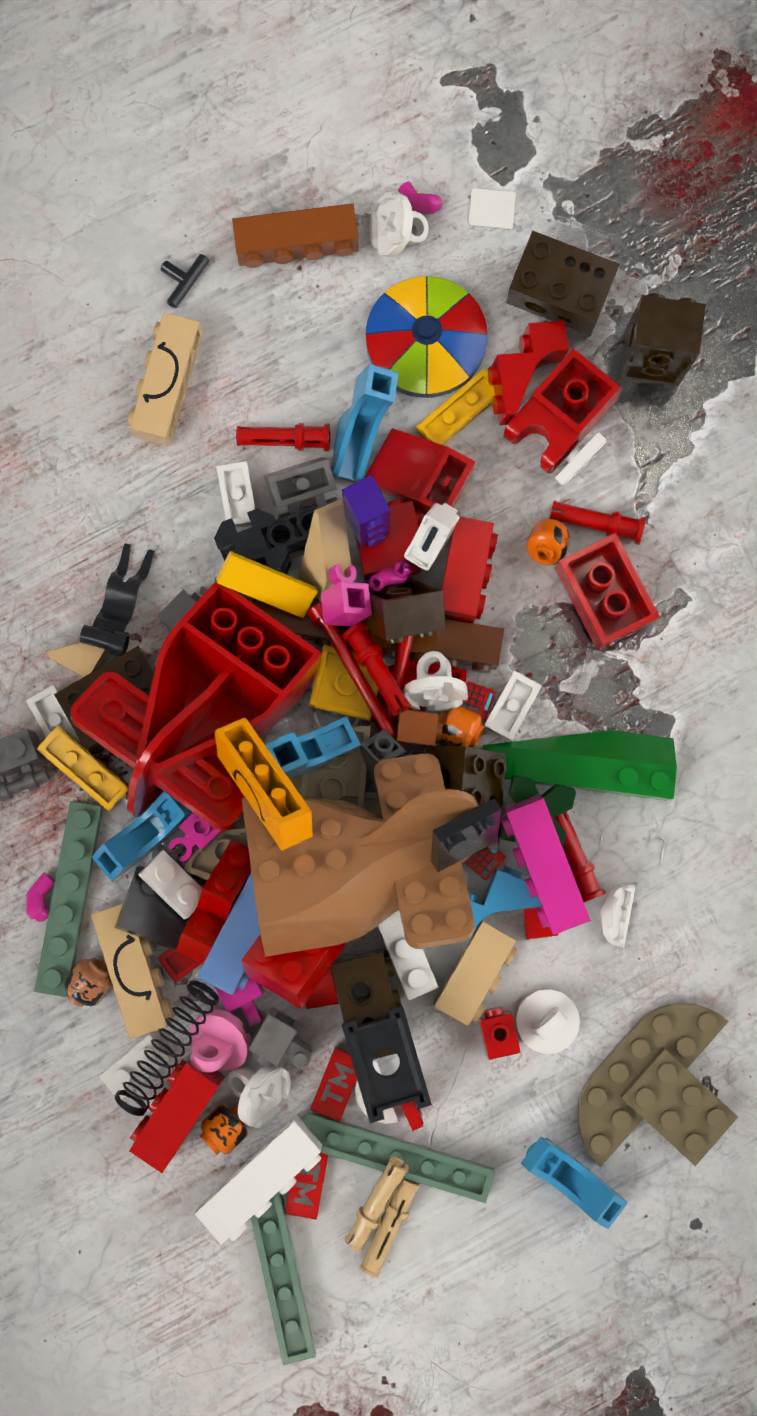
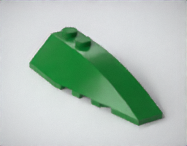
M609 730L487 744L482 747V750L507 754L505 780L511 781L512 776L517 775L531 778L535 784L553 786L554 784H560L579 790L663 801L674 799L677 773L674 738Z

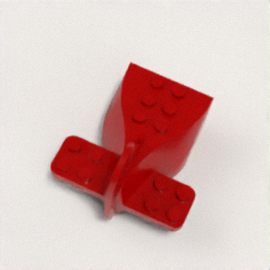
M216 581L179 620L166 637L158 655L150 695L141 691L119 674L106 672L100 675L71 707V720L77 728L134 769L129 782L127 811L134 817L141 816L165 791L212 827L225 831L232 828L244 814L242 798H245V796L218 758L215 730L246 718L259 737L265 735L310 690L323 653L239 593L218 584Z

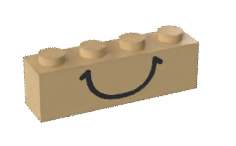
M163 312L161 322H156L153 330V340H155L152 351L148 350L145 357L144 366L147 369L145 377L139 380L136 389V397H138L136 408H131L128 416V426H130V430L135 438L166 446L171 445L203 334L199 321Z
M120 904L91 914L130 1040L157 1031L159 1028L168 1027L165 1018L174 1017L169 998L164 999L161 991V986H164L162 973L159 967L154 968L151 956L154 955L152 942L114 928L123 905Z

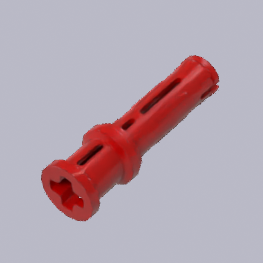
M298 423L295 427L237 426L236 429L237 446H295V449H298V451H304L305 448H323L326 452L330 451V423H325L324 426H305L304 423Z
M555 500L552 510L561 511L564 514L551 511L549 518L563 523L606 532V536L616 533L618 537L633 540L634 544L637 545L640 544L646 522L645 517L640 519L621 515L619 511H612L611 514L560 503Z
M358 623L345 631L342 638L345 643H350L357 655L355 660L358 665L366 667L389 706L392 715H399V709L405 712L410 708L411 704L407 701L383 661V650L380 645L375 644L368 632L370 628L367 623Z
M566 811L554 817L566 832L563 850L583 902L606 894L604 889H600L593 872L595 869L594 863L588 862L568 812Z

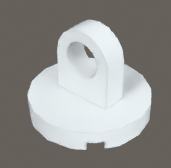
M386 192L378 199L376 204L380 206L377 212L373 211L371 215L369 229L373 248L378 249V254L388 257L397 256L404 250L406 245H415L426 239L429 231L428 222L421 213L412 211L411 204L405 195L397 192ZM412 222L415 224L417 229L416 236L411 233Z
M437 651L425 653L420 658L417 664V679L406 684L403 689L404 696L411 704L410 708L414 710H420V706L427 707V711L431 712L448 711L458 708L463 704L462 700L466 701L468 699L466 683L452 677L450 662L442 653ZM434 662H440L439 670L433 675H428L429 666Z
M550 988L537 989L526 995L517 1008L515 1018L516 1030L522 1041L533 1051L543 1054L559 1053L568 1048L578 1035L580 1027L579 1011L574 1002L561 991Z
M270 1064L269 1067L264 1066L257 1072L245 1065H241L236 1070L231 1071L228 1074V1084L234 1094L240 1098L238 1105L239 1119L246 1125L254 1128H261L270 1123L282 1108L279 1106L282 1097L286 1099L289 1095L291 1086L289 1072L281 1066H275L274 1064Z

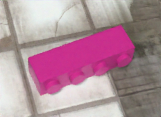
M538 794L503 808L506 817L502 818L501 822L507 837L514 836L517 848L512 850L518 866H525L529 878L524 879L531 898L537 896L541 908L536 909L542 927L548 926L553 935L591 921L544 798Z

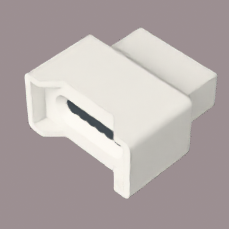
M435 503L424 516L417 533L404 554V558L428 571L439 557L459 520L458 510L446 503L443 505Z

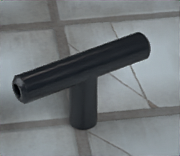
M199 254L187 273L169 261L162 263L161 271L179 282L167 299V304L170 307L177 308L206 268L209 259L205 255Z

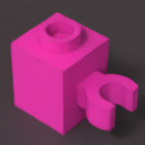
M336 564L329 569V578L334 586L321 593L324 624L353 626L372 615L369 585L367 583L353 582L357 575L354 566H349L344 570V577L340 571V564Z
M192 813L179 826L186 835L183 838L179 837L172 840L168 848L173 850L179 844L185 845L186 853L180 858L182 862H185L194 853L196 845L200 850H204L225 831L212 827L195 813Z
M249 978L243 991L237 988L233 995L215 987L226 1011L231 1012L241 1007L250 1027L264 1019L254 1002V999L265 993L261 984Z

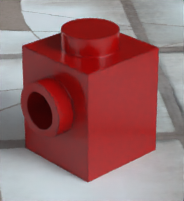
M503 1007L484 1010L485 1016H481L478 1021L487 1058L492 1060L521 1053L512 1013L509 1010L503 1011ZM497 1028H503L501 1034L494 1035V1031Z

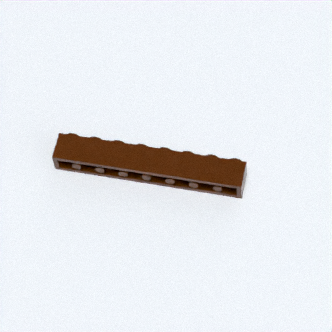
M253 598L252 603L303 640L317 641V646L323 647V645L332 646L323 628H318L316 623L313 624L307 613L304 618H301ZM314 598L309 609L321 601ZM445 619V629L436 630L434 635L429 637H416L415 635L413 637L409 654L410 660L419 661L425 653L437 651L448 659L451 667L459 668V665L462 664L472 666V671L490 673L491 669L496 670L499 666L504 628ZM336 625L341 636L352 627ZM369 629L368 632L375 644L380 645L383 650L382 657L395 659L399 643H386V640L374 635ZM346 643L349 650L354 652L350 643Z

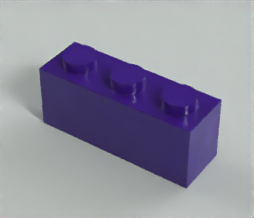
M370 475L342 489L345 517L360 547L367 544L369 547H374L387 539L386 535L389 534L390 509L373 475Z

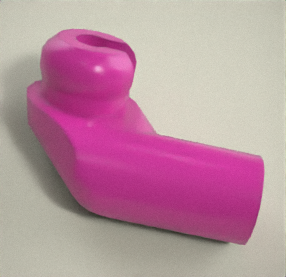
M410 181L403 183L398 189L399 193L408 198L412 211L429 215L439 211L442 207V200L438 195L417 193Z
M398 561L395 567L389 566L381 569L369 579L370 588L374 591H380L386 586L404 584L409 579V574L412 571L411 566L405 561Z
M43 872L26 894V914L31 920L35 919L37 922H43L48 918L49 909L44 905V896L55 883V880L45 872Z

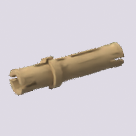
M391 1157L389 1159V1163L363 1207H359L356 1213L357 1219L345 1237L346 1244L353 1240L349 1247L354 1251H363L373 1230L379 1228L382 1223L381 1216L409 1170L407 1164H404L401 1168L404 1161L400 1158Z
M405 1178L400 1182L385 1209L386 1212L382 1223L373 1237L365 1258L360 1264V1269L364 1273L372 1277L379 1276V1272L402 1222L407 1221L410 1215L408 1209L417 1189L420 1187L418 1182Z

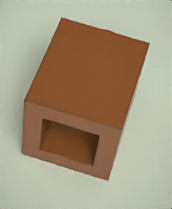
M401 709L399 710L400 714L396 715L395 730L397 734L394 739L400 745L426 748V746H435V741L440 742L443 725L438 722V714L412 710L402 712Z

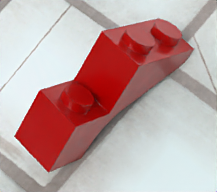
M565 321L528 323L523 335L519 337L520 353L499 354L496 356L492 366L488 368V382L490 386L494 387L495 393L492 399V408L494 415H498L499 425H507L519 410L533 372L544 365L560 363L569 351Z
M231 839L202 889L197 908L181 933L176 951L204 964L251 874L248 847Z

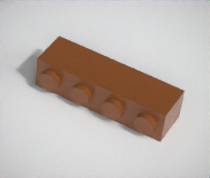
M354 203L232 218L239 266L256 268L263 263L276 262L278 264H287L294 259L318 260L326 255L348 256L353 252L359 251Z

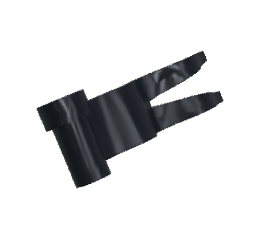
M126 543L124 544L118 567L111 573L108 579L105 598L100 612L96 616L93 625H84L80 634V643L109 650L110 654L121 656L127 652L130 633L125 632V629L133 616L139 587L149 574L155 551L148 549L136 575L123 582L128 571L131 545Z

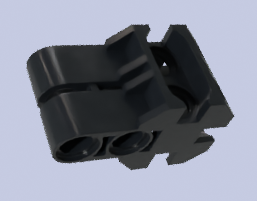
M257 508L247 512L252 524L251 528L237 532L231 518L221 522L214 540L224 562L229 552L232 551L287 575L292 565L290 560L304 555L309 531L306 530L311 526L316 508H306L277 520L274 515ZM281 538H289L285 543H277Z

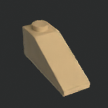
M341 500L314 510L298 576L301 581L316 587L318 591L316 597L320 601L321 593L334 586L329 578V569L336 564H340L341 574L345 577L344 570L351 566L344 503Z

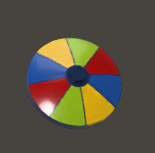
M420 276L409 278L390 287L374 304L366 325V348L371 364L398 372L396 390L414 397H439L452 393L464 386L479 369L487 346V325L479 304L464 288L452 281L439 277Z

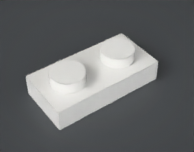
M247 461L216 466L225 519L232 518L236 528L252 525L247 512L256 509Z
M514 670L485 722V728L512 741L542 685Z
M55 685L26 700L46 737L59 724L81 743L54 696L55 693L59 692Z
M164 850L158 852L138 875L183 919H187L197 908L203 888Z
M152 1033L99 1076L113 1095L118 1090H125L123 1082H131L139 1086L131 1078L130 1071H137L147 1078L150 1076L138 1067V1060L148 1062L157 1070L161 1067L151 1062L145 1056L144 1050L154 1051L166 1062L171 1058V1056L158 1051L151 1044V1040L156 1039ZM154 1042L158 1047L165 1050L161 1044ZM147 1052V1054H148L151 1058H153L154 1060H156V1061H158V1062H160V1063H163V1062H162L160 1059H158L156 1056H154L153 1054H150V1053ZM140 1063V1065L147 1071L154 1073V1071L151 1068ZM133 1074V1076L139 1081H145L142 1077ZM126 1084L127 1088L131 1091L135 1089L134 1087ZM119 1095L121 1099H124L126 1097L123 1095Z

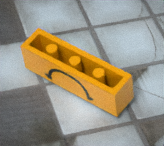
M242 718L215 730L218 758L280 850L283 851L313 837L311 809L248 720Z

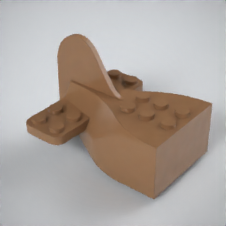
M418 754L385 759L378 762L374 768V782L381 815L341 800L302 797L312 812L313 837L281 851L247 799L242 798L258 924L265 957L329 947L352 941L373 930L397 910L400 912L405 940L410 947L423 949L469 940L474 933L475 924L462 863L470 856L437 872L431 863L433 830L479 807L477 800L467 792L445 789L440 764L434 755Z

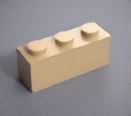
M481 921L475 928L470 941L467 942L434 1000V1007L466 1026H469L472 1020L477 1022L485 1009L482 1001L487 992L493 994L500 983L501 977L498 975L503 964L509 966L517 952V949L513 947L516 940Z

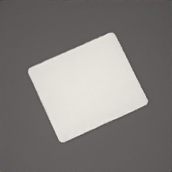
M472 188L468 224L512 229L516 193Z

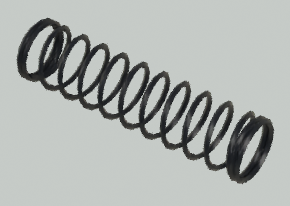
M192 980L186 988L196 999L210 1005L211 1009L209 1011H203L194 1001L185 996L179 997L181 1003L186 1007L202 1014L204 1018L202 1022H196L190 1014L179 1007L172 1008L173 1013L179 1018L195 1024L196 1032L190 1033L178 1021L172 1018H165V1022L169 1027L179 1033L188 1035V1043H182L173 1033L166 1029H158V1033L162 1038L172 1044L181 1046L182 1053L175 1054L162 1041L158 1039L151 1040V1044L158 1051L174 1057V1065H168L154 1051L144 1050L145 1056L151 1062L167 1068L168 1074L161 1076L158 1070L148 1062L143 1060L137 1061L138 1067L143 1072L152 1077L160 1078V1086L155 1087L143 1074L137 1071H130L131 1078L139 1085L153 1089L154 1095L150 1098L147 1097L142 1089L131 1082H123L125 1090H118L114 1095L116 1103L127 1113L134 1116H143L150 1107L149 1100L155 1099L157 1096L156 1089L164 1086L163 1079L171 1075L170 1068L177 1066V1057L185 1054L184 1046L191 1045V1036L199 1033L198 1025L205 1024V1014L212 1013L213 1006L219 1003L220 999L217 993L206 984ZM199 989H201V990L205 991L206 993H208L214 1000L209 999V998H208L202 991H200ZM184 1000L190 1002V1003H191L192 1005H194L195 1007L189 1005V1004L186 1003ZM176 1010L180 1011L181 1013H183L184 1015H186L188 1018L182 1016V1015L179 1014ZM169 1021L175 1023L176 1025H178V1026H179L180 1028H182L183 1030H181V1029L175 1027V1026L172 1025ZM161 1031H163V1032L169 1034V1035L172 1036L176 1041H174V1040L168 1038V1037L165 1036ZM154 1042H157V1043L161 1044V1045L164 1046L169 1052H167V1051L161 1049V1048L158 1047ZM147 1052L150 1053V1054H153L154 1056H156V1057H157L158 1059H160L163 1063H160V1062L154 1060L153 1058H151V1057L147 1054ZM140 1063L151 1068L156 1074L147 1071ZM133 1074L142 1077L150 1084V1086L136 1079L133 1076ZM126 1084L137 1089L143 1096L132 1092L127 1088ZM119 1095H123L132 1099L141 1108H137L127 1104L120 1098Z

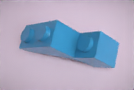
M369 364L356 377L352 406L338 421L331 464L333 477L354 483L363 479L381 420L395 400L398 372Z
M507 866L504 867L503 871L496 869L482 904L477 903L478 896L468 892L474 917V930L485 917L492 913L541 907L537 896L531 898L525 881L521 879L522 872Z

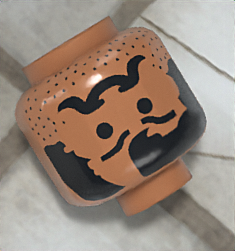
M93 957L80 960L67 976L64 986L71 1003L78 1007H83L84 1005L92 1007L101 1002L112 987V982L106 963Z

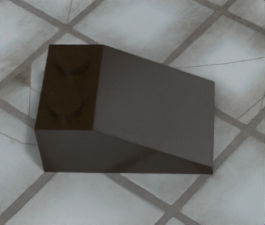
M409 578L404 584L386 586L380 591H374L369 586L372 615L364 620L372 633L386 640V643H400L405 641V637L412 635L416 637H429L434 635V631L446 628L442 590Z

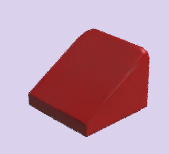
M541 907L522 909L526 940L558 936V934L553 935L548 926L542 927L536 909Z

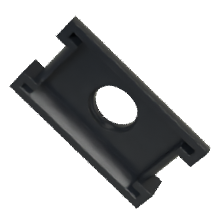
M402 1005L388 1008L390 1015L362 1024H358L356 1018L341 1024L370 1124L384 1120L383 1110L412 1101H415L417 1109L432 1105ZM391 1049L397 1053L400 1063L398 1069L393 1074L382 1075L375 1070L373 1058L379 1050Z

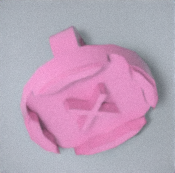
M213 1009L212 1013L205 1014V1024L198 1025L199 1033L191 1036V1065L202 1072L236 1070L248 1059L251 1052L248 1049L252 1044V1038L249 1031L246 1034L242 1028L244 1024L238 1017L228 1011ZM202 1014L195 1019L196 1022L204 1020ZM192 1024L189 1030L190 1033L196 1032L195 1024Z

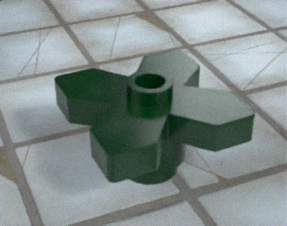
M517 775L512 776L508 794L516 803L539 794L531 778ZM554 784L542 795H539L544 798L563 847L566 832L554 817L573 808L576 790L570 786ZM501 822L500 838L515 842L514 836L507 837Z

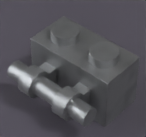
M320 457L264 475L273 506L276 508L288 507L289 512L278 515V519L306 508L319 509L338 501L337 497L325 500L324 493L337 490L327 458ZM314 497L315 504L302 508L298 507L297 502Z
M24 729L0 739V800L2 802L12 799L14 794L28 789L32 791L40 787L39 784L50 780L46 768L37 772L33 768V766L47 761L46 757L36 749L40 745V741L35 731ZM22 771V778L8 783L6 777Z
M273 1007L248 1050L254 1053L253 1059L267 1067L271 1063L278 1066L284 1053L291 1056V1062L295 1067L304 1068L310 1063L312 1049L307 1043L295 1037L301 1023Z

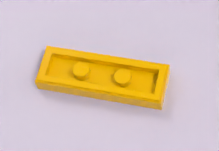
M485 368L421 421L415 428L421 437L444 445L492 404L493 396H495L494 387L490 386L488 382V371Z
M232 551L229 552L216 577V581L220 585L301 618H304L318 592L315 586Z
M59 724L36 748L108 811L128 791V783L92 752L85 750L83 745Z

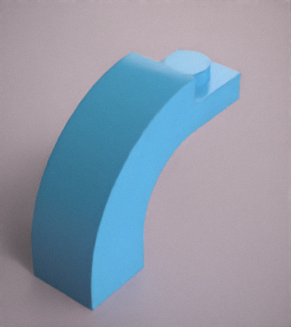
M347 716L298 737L295 732H291L265 744V746L287 777L291 779L324 766L329 761L359 748L361 744Z
M163 791L157 800L138 819L104 842L92 856V859L112 882L179 829V826L189 817L188 815L192 811Z
M540 1137L537 1142L533 1143L528 1148L526 1157L521 1162L529 1172L550 1183L573 1201L592 1220L607 1229L611 1227L628 1203L595 1173L547 1137L545 1139Z

